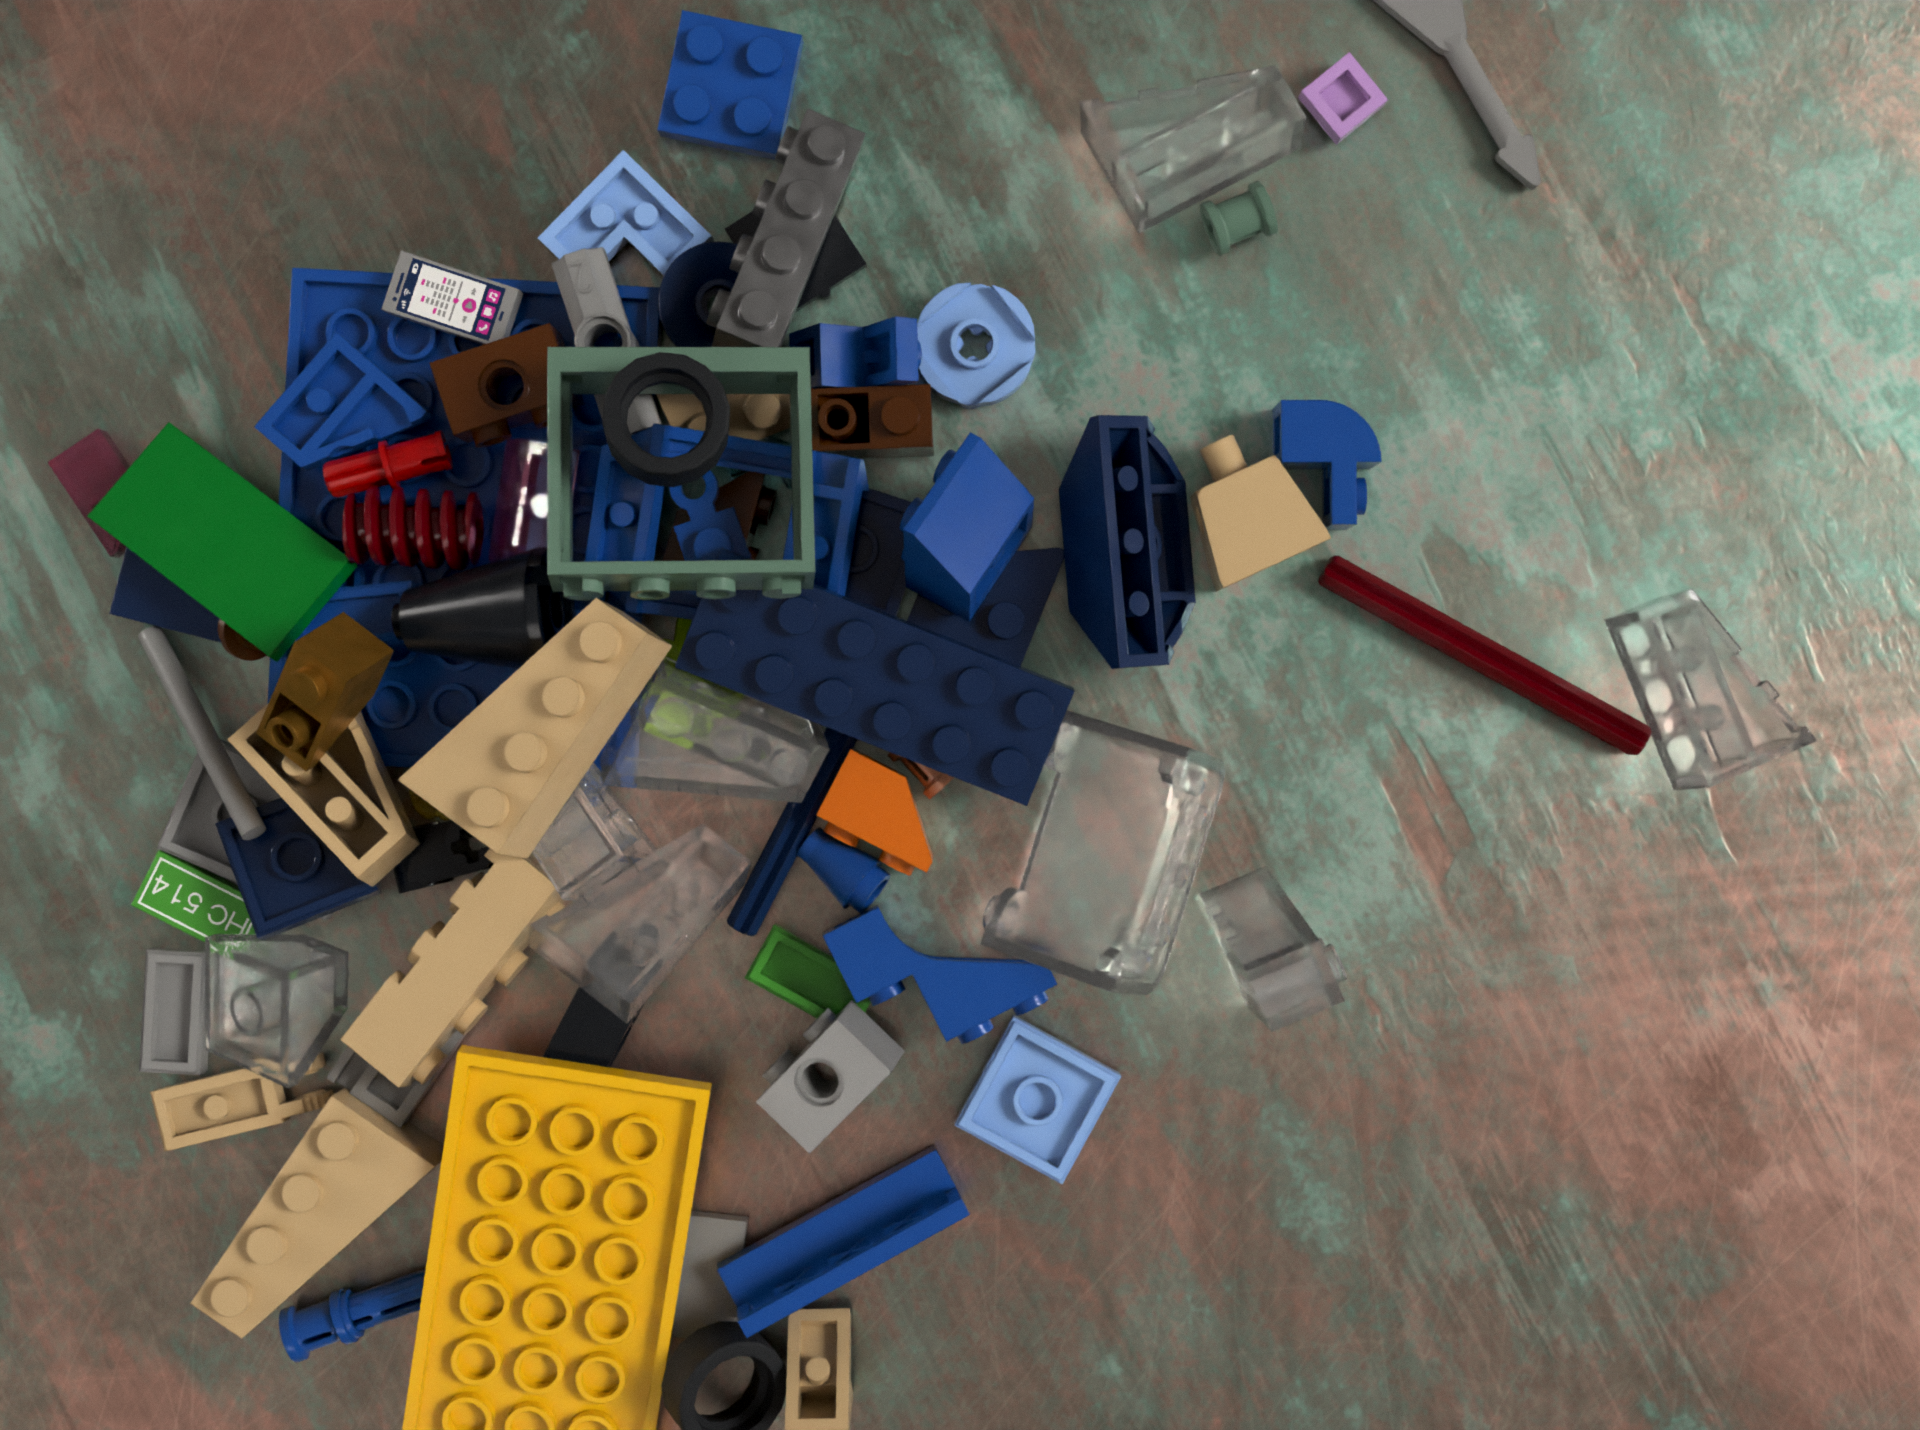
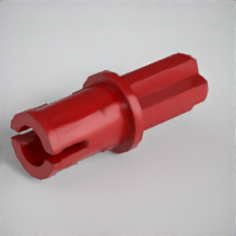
M442 430L435 431L434 434L388 445L386 440L378 442L377 449L328 461L323 465V477L326 487L333 497L339 498L350 493L366 491L370 485L381 487L390 484L391 488L394 489L395 487H400V481L442 470H452L453 461L449 446L444 445L446 442L445 435Z

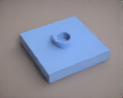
M1012 1015L956 1117L954 1126L1063 1185L1117 1086L1121 1074L1023 1019Z

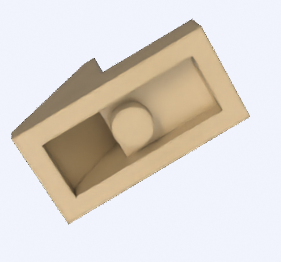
M850 1308L799 1309L788 1315L785 1430H849L853 1403Z

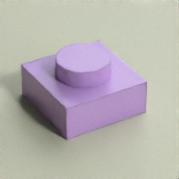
M1350 52L1305 87L1298 96V99L1336 145L1383 108L1388 101L1387 97Z

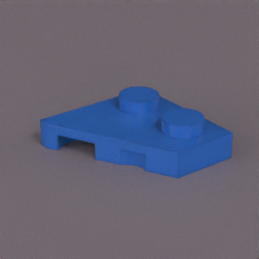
M336 332L254 427L298 466L309 471L324 465L328 461L338 459L423 424L433 414L346 338Z

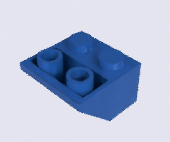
M971 432L957 452L950 449L944 454L933 476V483L935 484L924 500L916 497L910 503L900 523V531L903 532L904 540L901 560L905 561L906 588L969 622L1031 530L1034 509V497L983 439Z

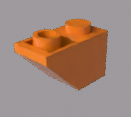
M854 748L850 749L816 816L828 821L823 831L855 848L860 839L882 849L878 860L908 876H911L915 867L927 873L932 864L933 855L908 776Z

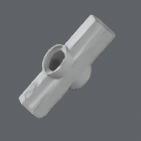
M603 247L581 249L563 255L561 259L551 263L575 335V347H594L596 340L601 335L611 332L621 335L622 347H639V343L631 331L610 263ZM594 394L602 418L605 394ZM638 394L629 407L627 426L630 435L653 426V423L661 424L652 394Z

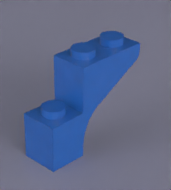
M877 905L822 932V936L856 1003L866 998H869L872 1006L883 1003L903 992L905 987L901 980L913 975L946 1042L958 1037L960 1043L965 1044L983 1036L994 1028L990 1019L1011 1008L1015 1015L1019 1016L1039 1007L1049 1000L1045 991L1057 985L1049 968L1036 960L944 957L920 953L906 945L895 935Z

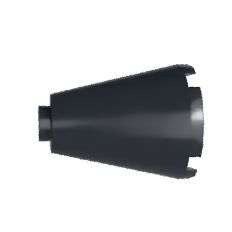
M537 547L405 590L401 596L400 603H395L392 608L391 621L396 638L403 640L411 652L519 669L565 627L576 614L574 600L565 598L564 592L552 591L547 575V547Z

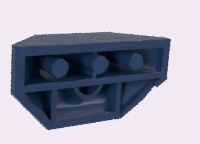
M1097 415L1090 417L1059 487L1069 612L1111 669L1169 665L1174 654L1172 648L1182 635L1196 603L1186 483L1166 447L1153 434L1155 428L1148 416Z

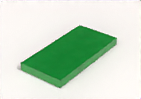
M170 422L166 424L87 515L88 518L275 662L280 660L358 566L351 563L343 552Z

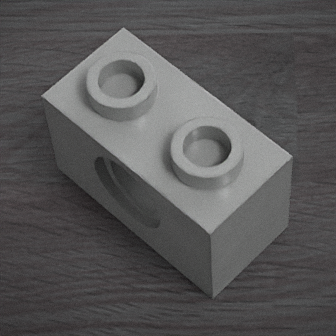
M853 1000L837 1015L827 1008L802 1034L810 1043L797 1056L787 1049L762 1075L770 1084L757 1099L756 1103L809 1154L893 1071L905 1052ZM814 1063H825L832 1067L838 1076V1081H829L821 1077Z

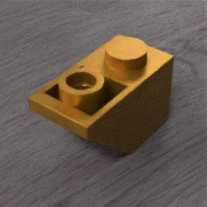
M342 612L294 642L256 734L307 772L319 762L374 696L394 650L346 613Z

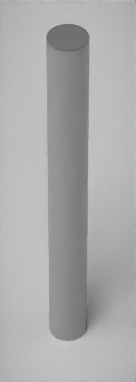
M158 626L146 628L138 635V639L242 839L251 840L259 837L266 831V826L164 631Z

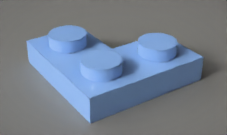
M624 150L538 237L541 243L558 259H561L563 255L581 249L603 247L610 261L629 242L663 276L672 262L683 252L702 243L714 242L711 234Z

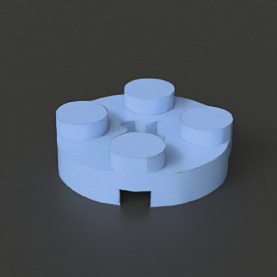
M971 282L957 283L936 294L926 304L917 323L918 341L922 349V358L918 371L925 383L931 385V390L946 401L966 409L991 406L1013 395L1029 375L1036 352L1034 324L1025 306L1017 297L1004 288L991 285V287L983 284L971 285ZM969 330L975 336L983 332L989 335L991 340L985 346L988 353L986 358L979 360L975 356H971L965 359L961 356L959 351L963 348L964 343L960 336L963 332Z

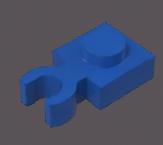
M711 470L702 476L706 489L700 498H687L683 492L682 485L669 487L673 501L680 508L688 511L691 520L674 526L685 561L716 560L722 547L752 559L735 508L731 507L719 512L716 510L714 503L719 495V483Z

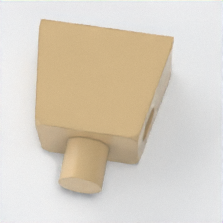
M1234 435L1224 437L1199 450L1214 483L1195 491L1190 496L1216 592L1331 539L1327 528L1275 455L1248 467Z

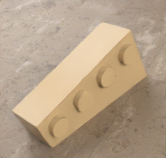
M595 598L405 772L398 781L495 853L528 859L672 645L625 612Z
M347 1088L335 1093L329 1098L190 1304L242 1339L439 1165L442 1159L443 1145L409 1121L402 1127H398L351 1095L350 1090Z

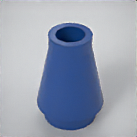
M821 827L815 829L808 836L797 853V856L808 864L844 909L851 906L860 914L876 900L891 877L888 872L881 868L883 862L879 861L878 858L835 839L825 833Z

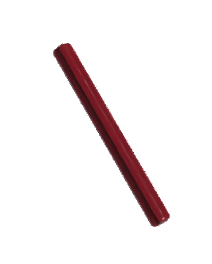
M1333 556L1322 569L1318 580L1322 587L1628 755H1638L1646 746L1651 735V729L1648 725L1340 556Z

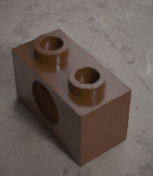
M548 323L430 362L453 435L466 443L474 441L476 447L482 448L510 439L512 437L510 429L534 422L536 428L547 427V347H566L562 334ZM509 376H521L524 383L521 397L512 404L501 405L497 398L499 384ZM572 394V409L585 405L582 394Z

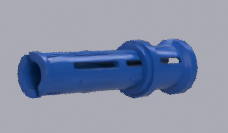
M425 1269L356 1293L350 1289H339L331 1292L329 1300L300 1310L295 1306L281 1309L279 1313V1330L287 1354L292 1361L297 1363L308 1359L310 1351L339 1341L345 1345L355 1343L364 1335L366 1329L419 1311Z

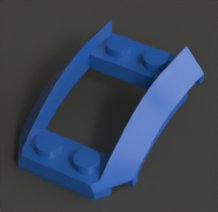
M653 423V426L631 435V438L642 450L654 456L672 458L686 454L694 448L705 431ZM728 435L727 446L716 466L791 479V446ZM608 443L601 446L585 562L654 561L665 486L649 485L627 474L611 455ZM812 450L815 538L814 584L845 596L862 491H869L864 459ZM792 506L783 560H793ZM696 590L670 591L668 598L660 600H640L631 597L630 591H610L626 606L625 611L648 613L693 620L701 600L696 595Z

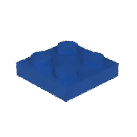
M682 10L657 128L660 136L775 160L788 121L804 44L802 35Z

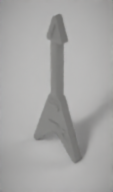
M1373 0L1435 52L1447 58L1500 149L1495 155V161L1531 190L1536 189L1541 183L1534 138L1530 134L1521 136L1466 41L1468 37L1462 0Z

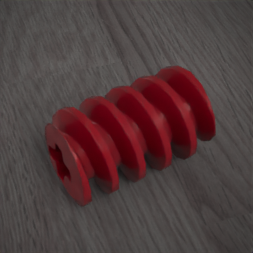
M370 485L368 487L363 503H358L355 494L350 493L345 500L342 521L345 556L354 564H364L371 557L375 564L381 566L390 565L395 558L404 567H414L420 558L424 565L431 569L441 567L445 559L450 568L454 570H464L469 565L470 560L476 566L481 556L484 538V519L479 494L470 491L464 509H458L452 490L444 491L439 507L432 506L429 490L421 488L417 493L414 506L407 505L405 492L401 487L393 489L389 504L382 503L380 490L377 486Z

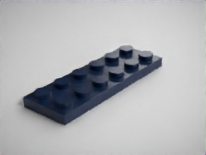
M723 547L719 550L716 560H753ZM814 584L813 589H801L800 596L785 599L765 597L762 594V590H736V595L727 599L701 598L675 664V668L1025 806L1028 805L1075 692L1074 688L816 584Z

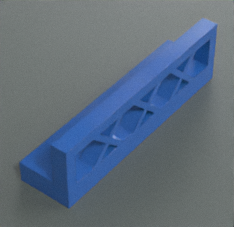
M932 1145L717 1263V1271L737 1307L738 1324L745 1337L748 1338L964 1219L970 1213L935 1146Z

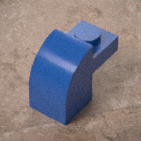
M895 316L865 327L818 323L789 333L790 347H810L811 389L893 386L919 382L918 368L921 363L922 349L918 341L917 318Z
M1281 400L1273 408V455L1280 460L1286 470L1322 469V523L1327 530H1347L1357 525V515H1364L1367 506L1365 478H1357V469H1371L1382 462L1380 446L1374 431L1362 416L1343 404L1328 400Z

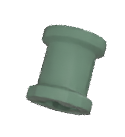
M1259 181L1250 183L1245 193L1218 204L1208 200L1199 206L1205 232L1212 248L1219 256L1227 254L1230 251V245L1263 232L1266 236H1271L1278 232V222L1273 204L1265 187Z

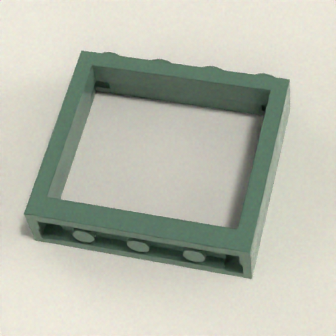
M547 347V575L552 591L564 592V597L570 600L590 601L595 598H603L604 591H630V596L635 599L660 600L668 598L670 591L696 590V595L700 598L727 599L734 597L736 590H762V594L765 597L785 599L800 596L801 589H813L815 579L810 347ZM658 352L683 354L707 366L723 385L725 394H790L793 560L573 562L572 394H606L618 372L635 359ZM661 383L647 387L639 394L694 393L680 385Z

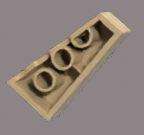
M489 848L484 855L493 863L486 874L480 872L471 880H464L449 899L452 902L449 907V911L453 914L452 918L446 925L442 921H438L430 929L424 931L411 948L407 960L413 964L406 975L397 970L389 976L340 1039L398 1088L411 1086L415 1080L423 1085L437 1072L448 1056L441 1048L457 1030L464 1036L478 1023L489 1007L482 1001L497 982L501 983L504 987L507 986L528 962L529 957L523 951L539 933L544 938H547L567 916L570 909L563 903L571 893L531 860L497 854Z

